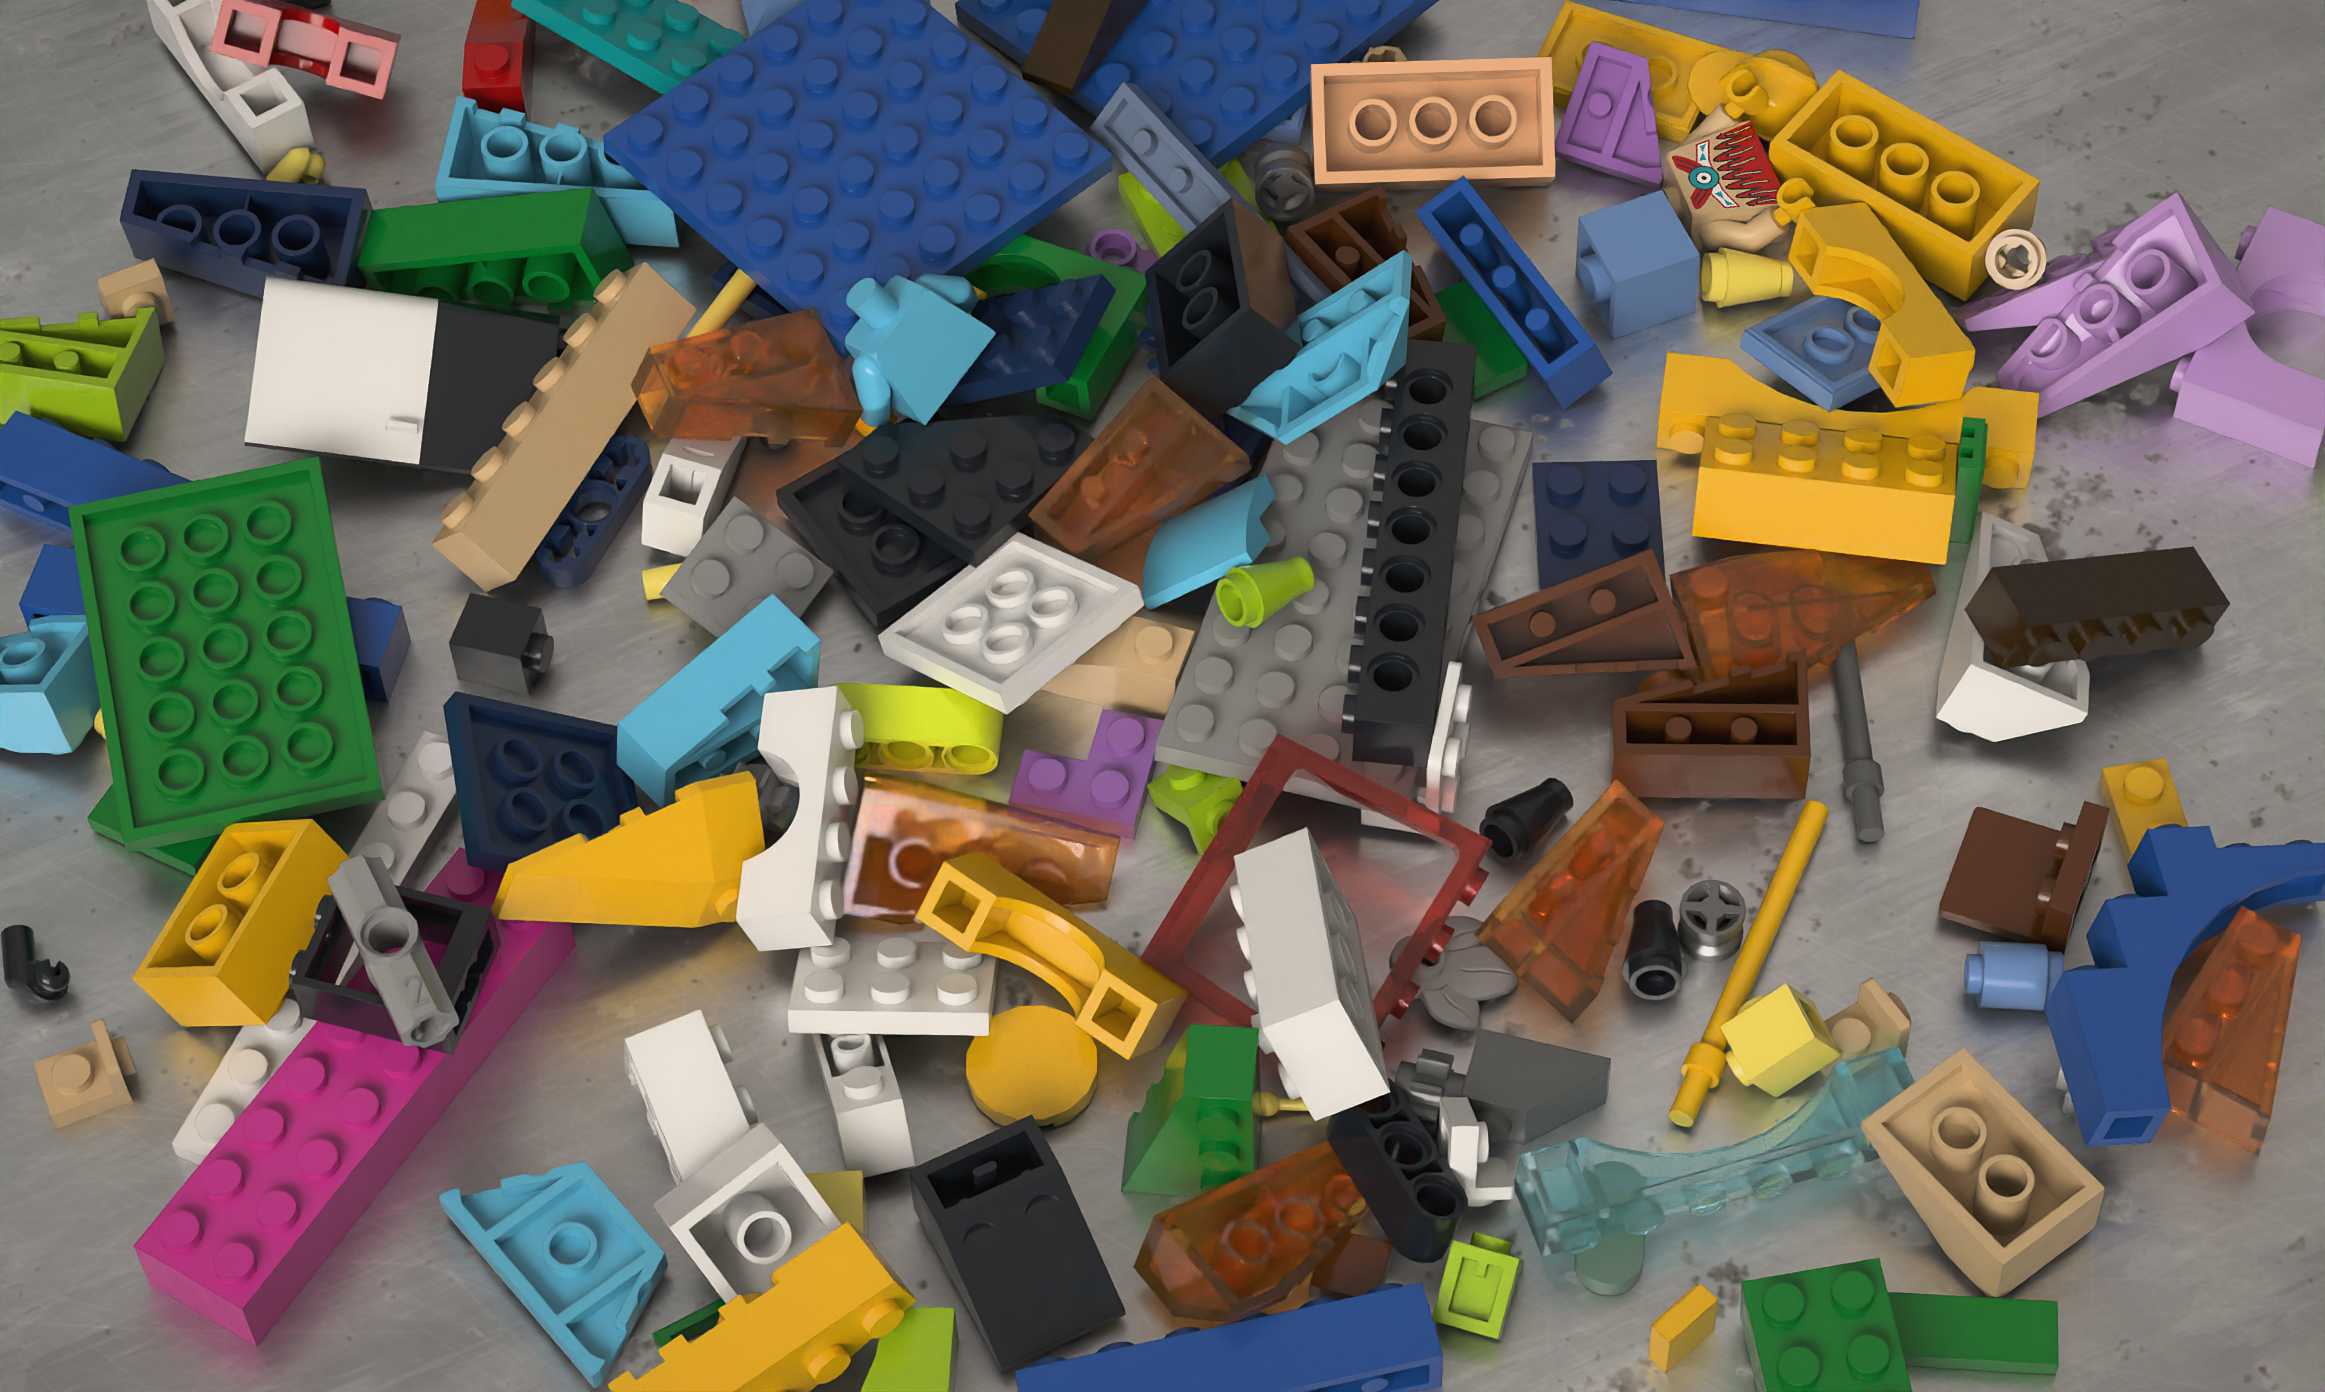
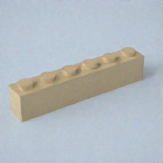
M646 262L623 273L619 269H615L601 281L593 294L598 300L590 313L581 315L569 327L563 337V340L568 345L561 356L551 359L538 372L533 380V385L538 388L529 402L521 403L507 417L502 426V429L507 433L498 447L490 448L481 456L471 470V475L475 478L471 487L466 493L462 492L445 507L439 517V521L444 526L431 545L485 592L517 579L697 311L688 300Z

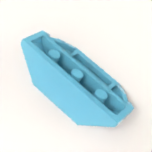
M1402 250L1297 316L1303 348L1297 352V355L1287 367L1273 372L1252 390L1245 402L1237 407L1230 408L1226 413L1287 445L1378 390L1406 364L1412 256L1405 250Z

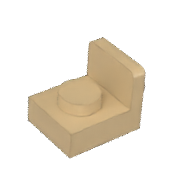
M1873 977L1860 984L1856 1003L1824 1021L1842 1055L1820 1069V1071L1840 1095L1906 1057L1911 1029L1910 1014L1902 1000L1892 992L1886 993Z
M103 1018L90 1022L96 1041L33 1062L50 1117L56 1129L133 1102L125 1077L137 1072L124 1036L111 1040Z

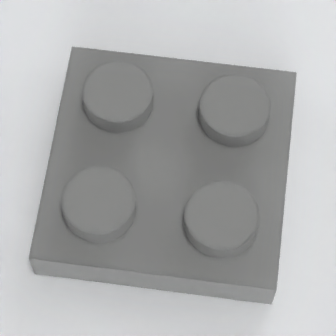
M734 495L659 594L719 638L772 593L800 618L834 573V570Z

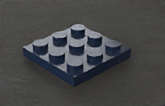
M457 691L443 705L468 866L505 873L508 864L578 833L586 835L589 841L604 835L620 825L621 814L638 807L634 781L616 764L617 726Z

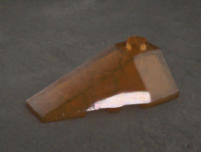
M864 770L850 831L851 855L849 860L845 861L841 884L845 899L844 914L900 925L922 923L915 916L943 862L977 850L1061 906L1107 901L1121 838L1115 834L928 782Z
M1326 1140L1154 1215L1133 1268L1173 1316L1235 1323L1287 1299L1370 1211V1208L1336 1156L1329 1141Z

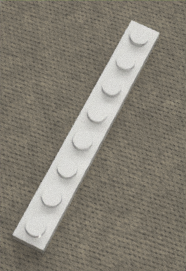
M427 730L423 732L385 794V800L380 802L348 854L350 858L361 854L372 858L381 857L394 884L406 888L412 886L459 808L447 737ZM355 941L335 985L346 987L364 965V960ZM289 987L285 994L283 1007L270 1019L267 1025L242 1027L173 1139L172 1146L176 1156L200 1165L317 1022L302 1016L295 992L291 987Z

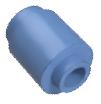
M1980 941L1977 954H1966L1964 991L1966 994H1975L1978 1008L2042 1011L2064 971L2063 954L2058 951H2047L2045 944Z

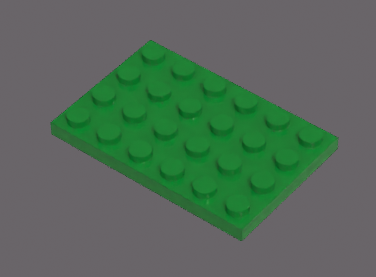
M319 456L68 506L122 840L127 853L222 834L226 827L234 823L290 820L385 800Z

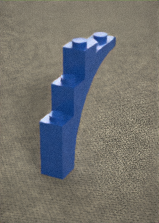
M2165 824L2146 830L2127 865L2136 894H2123L2113 899H2106L2086 934L2095 965H2084L2070 971H2063L2044 1006L2086 1147L2144 1144L2152 1141L2171 1109L2162 1064V1023L2174 973L2202 944L2239 921L2278 907L2324 901L2325 843L2295 840L2285 845L2251 846L2247 843H2234L2223 848H2217L2210 826L2182 827L2178 824Z

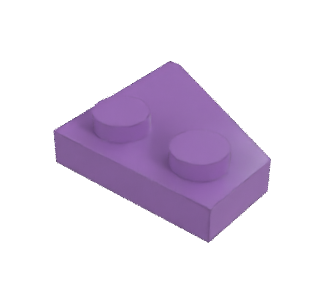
M1591 41L1554 142L1555 157L1656 190L1662 189L1663 172L1647 58Z

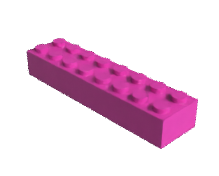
M459 847L423 892L492 908L505 873L468 866L466 851L464 848ZM494 915L501 945L453 1055L427 1048L423 1049L415 1045L405 1047L403 1042L317 1021L133 1245L149 1284L257 1347L574 949L576 942L571 922L497 919ZM422 939L424 947L437 971L447 945ZM402 948L389 949L384 953H394ZM364 964L346 987L380 996L378 989L369 981Z

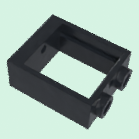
M395 885L407 911L417 921L421 939L447 945L437 973L458 1015L459 1024L451 1029L445 1040L426 1048L453 1055L501 945L492 909ZM333 894L324 895L316 910L314 920L315 932L306 950L301 949L297 952L289 973V985L295 992L302 1016L402 1042L381 996L335 985L354 943V939Z

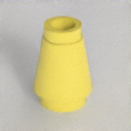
M1720 247L1717 253H1705L1702 258L1699 278L1701 297L1704 301L1715 302L1719 308L1776 299L1777 297H1789L1793 286L1792 264L1790 261H1779L1774 258Z

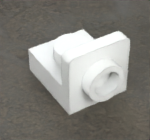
M1440 1097L1438 1149L1465 1190L1468 1206H1486L1492 1204L1495 1200L1513 1199L1515 1183L1505 1160L1498 1157L1488 1158L1489 1140L1485 1121L1477 1122L1467 1097Z

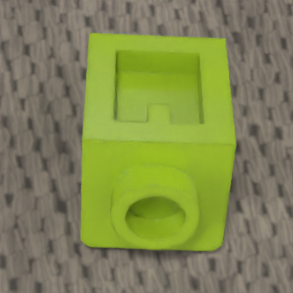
M1476 1232L1472 1234L1470 1245L1453 1240L1432 1315L1433 1321L1500 1340L1518 1274L1522 1273L1525 1262L1522 1259L1509 1256L1513 1243Z

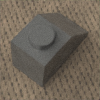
M1480 1028L1460 1097L1468 1098L1477 1122L1485 1121L1489 1142L1502 1143L1510 1141L1525 1145L1606 1103L1609 1092L1611 1058Z

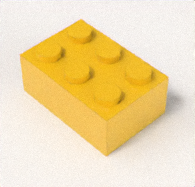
M313 819L234 823L226 827L132 979L182 1027L267 1025L270 1019L284 1005L285 994L290 987V968L295 955L299 950L307 949L315 932L314 920L319 902L324 895L332 894L327 878L339 869L341 862L351 858Z

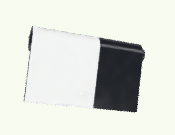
M266 276L244 446L471 475L472 468L481 456L490 448L498 447L507 433L502 429V426L507 417L521 403L529 402L538 388L533 385V380L538 372L554 357L559 358L568 344L563 340V337L568 329L559 328L560 315Z

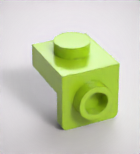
M1171 764L1164 774L1146 785L1154 806L1187 825L1198 853L1207 859L1214 857L1252 832L1256 827L1254 816L1241 782L1237 777H1223L1202 772L1200 769L1193 770Z

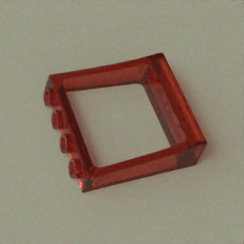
M1277 734L1140 959L1189 991L1188 995L1234 1026L1253 1028L1251 1016L1258 1012L1190 968L1184 962L1183 952L1234 870V856L1245 852L1286 783L1295 776H1302L1449 847L1455 854L1454 866L1373 998L1378 1030H1380L1389 1014L1401 1020L1421 986L1411 981L1410 978L1423 957L1435 963L1449 942L1455 929L1444 922L1456 902L1460 901L1469 907L1484 884L1489 872L1479 867V864L1493 841ZM1381 1040V1046L1383 1050L1386 1043Z

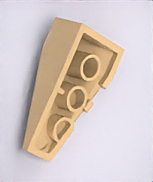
M1165 604L1149 611L1146 605H1144L1124 621L1117 630L1105 636L1080 656L1073 665L1061 671L1041 687L1040 690L1149 718L1164 720L1205 614Z

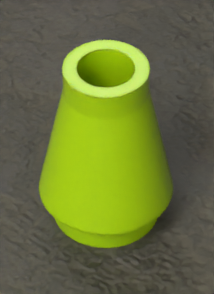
M1294 556L1282 561L1233 567L1227 572L1226 577L1217 583V602L1223 616L1230 624L1235 627L1246 625L1250 628H1256L1297 597L1310 592L1314 587V575L1308 562L1301 556Z

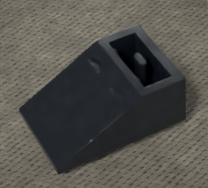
M1032 1114L908 1170L914 1210L1002 1372L1126 1315L1122 1301L1062 1167Z

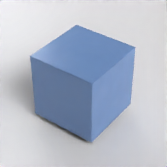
M1663 190L1579 217L1575 275L1582 286L1585 296L1593 305L1612 340L1695 313L1700 254Z

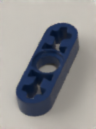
M626 434L611 437L535 550L539 574L548 585L558 589H570L587 581L649 487L654 474L650 450L642 439ZM629 460L634 461L635 467L626 464ZM613 465L622 467L616 478ZM615 480H616L617 489L613 486ZM591 502H603L611 507L608 515L596 521L584 520L578 516L579 510ZM572 534H573L574 536H576V539L574 540V542H573ZM572 547H574L575 559L565 557ZM556 556L563 559L560 563H556L553 557Z

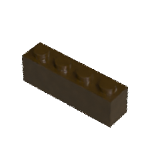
M2194 546L1992 567L1964 610L1999 668H2009L2026 665L2040 667L2052 662L2077 659L2091 661L2103 656L2129 653L2142 655L2150 651L2180 647L2186 650L2193 649L2205 643L2213 635L2214 626L2224 614L2230 602Z

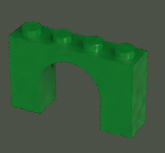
M1025 232L962 277L968 280L972 286L986 292L987 296L985 299L1001 294L1019 293L1025 289L1043 288L1059 284L1068 279L1077 280L1103 274L1116 289V292L1069 381L1035 389L1038 403L1092 421L1136 349L1137 338L1150 326L1143 310L1149 305L1145 274L1129 266H1118L1087 256L1075 248H1063L1033 238Z

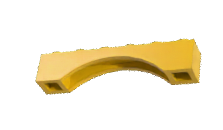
M1667 352L1659 408L1656 448L1672 449L1686 454L1702 453L1707 417L1720 418L1722 415L1735 413L1750 416L1758 423L1783 425L1788 421H1806L1815 424L1820 430L1845 432L1851 428H1868L1881 433L1883 437L1909 439L1914 435H1931L1942 439L1946 444L1957 445L1958 451L1963 417L1985 419V423L1988 424L1982 484L1998 489L2008 487L2028 489L2035 451L2039 393L1976 386L1964 392L1961 399L1942 401L1917 409L1885 413L1851 412L1838 409L1827 412L1821 406L1801 401L1772 389L1748 375L1730 359Z

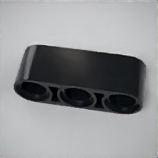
M1388 1078L1389 1093L1332 1114L1326 1126V1137L1393 1247L1402 1256L1411 1261L1422 1264L1434 1263L1442 1259L1448 1251L1467 1210L1468 1198L1462 1185L1400 1088Z

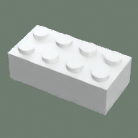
M1303 828L1235 855L1234 861L1238 884L1230 886V893L1240 919L1245 923V926L1237 928L1241 949L1246 960L1252 966V969L1244 972V980L1249 995L1259 1010V1013L1251 1016V1023L1253 1028H1259V1045L1263 1052L1268 1054L1275 1051L1280 1060L1277 1062L1279 1075L1288 1096L1292 1100L1301 1097L1314 1121L1389 1093L1390 1087L1358 921L1308 828Z

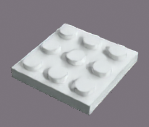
M1017 532L977 568L968 565L879 634L878 639L885 656L1008 715L1016 707L1024 704L1031 695L1061 671L1073 665L1080 656L1105 636L1117 630L1124 621L1145 604L1138 585Z

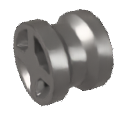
M1704 880L1690 886L1683 894L1679 908L1680 920L1677 934L1683 951L1693 959L1705 963H1717L1731 958L1740 949L1743 939V923L1746 916L1744 898L1736 888L1718 880Z

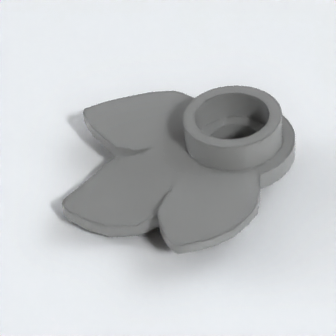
M1448 916L1434 921L1425 935H1411L1401 939L1393 948L1389 958L1391 978L1396 988L1408 997L1422 999L1429 1014L1437 1021L1461 1030L1476 1031L1480 1021L1478 1001L1508 994L1517 988L1520 980L1513 965L1504 955L1492 947L1483 946L1487 937L1486 924L1466 916Z

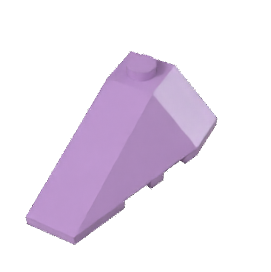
M2178 192L2127 225L2112 241V244L2117 247L2116 250L2092 276L2086 271L2073 287L2078 293L2056 318L2044 319L1995 374L2002 389L2039 393L2037 419L2201 349L2256 313L2233 264L2183 196Z
M2136 219L2092 238L2090 242L2094 251L2089 254L2079 253L2068 257L2067 255H2060L2046 262V267L2042 274L2043 278L2039 279L2032 286L2020 290L2007 289L2001 286L1952 312L1956 323L1970 332L2039 325L2046 318H2056L2078 293L2073 287L2086 271L2092 276L2116 250L2117 247L2112 244V241L2127 225Z

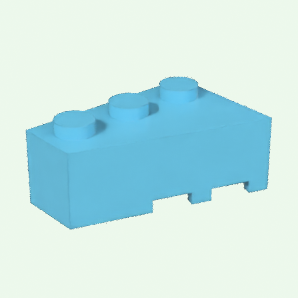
M772 593L618 722L616 764L662 809L676 803L674 791L694 782L719 777L720 773L729 774L735 770L738 762L746 764L761 755L758 750L765 693L818 688L821 639Z

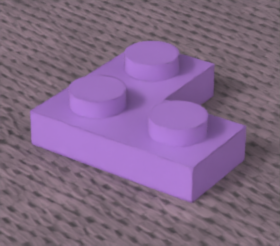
M1102 709L1087 761L1025 749L1008 801L1010 816L1135 840L1149 792L1146 785L1152 781L1158 762L1155 761V742L1164 720Z

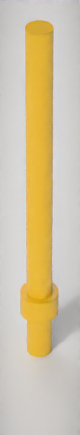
M1810 800L1805 803L1701 1041L1692 1044L1681 1067L1684 1079L1668 1113L1670 1120L1677 1125L1691 1127L1695 1122L1709 1088H1714L1719 1084L1728 1063L1725 1051L1729 1044L1720 1026L1737 1016L1738 1010L1747 1002L1829 815V809L1821 802Z

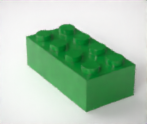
M1880 1258L1741 1281L1740 1318L1757 1392H1912Z

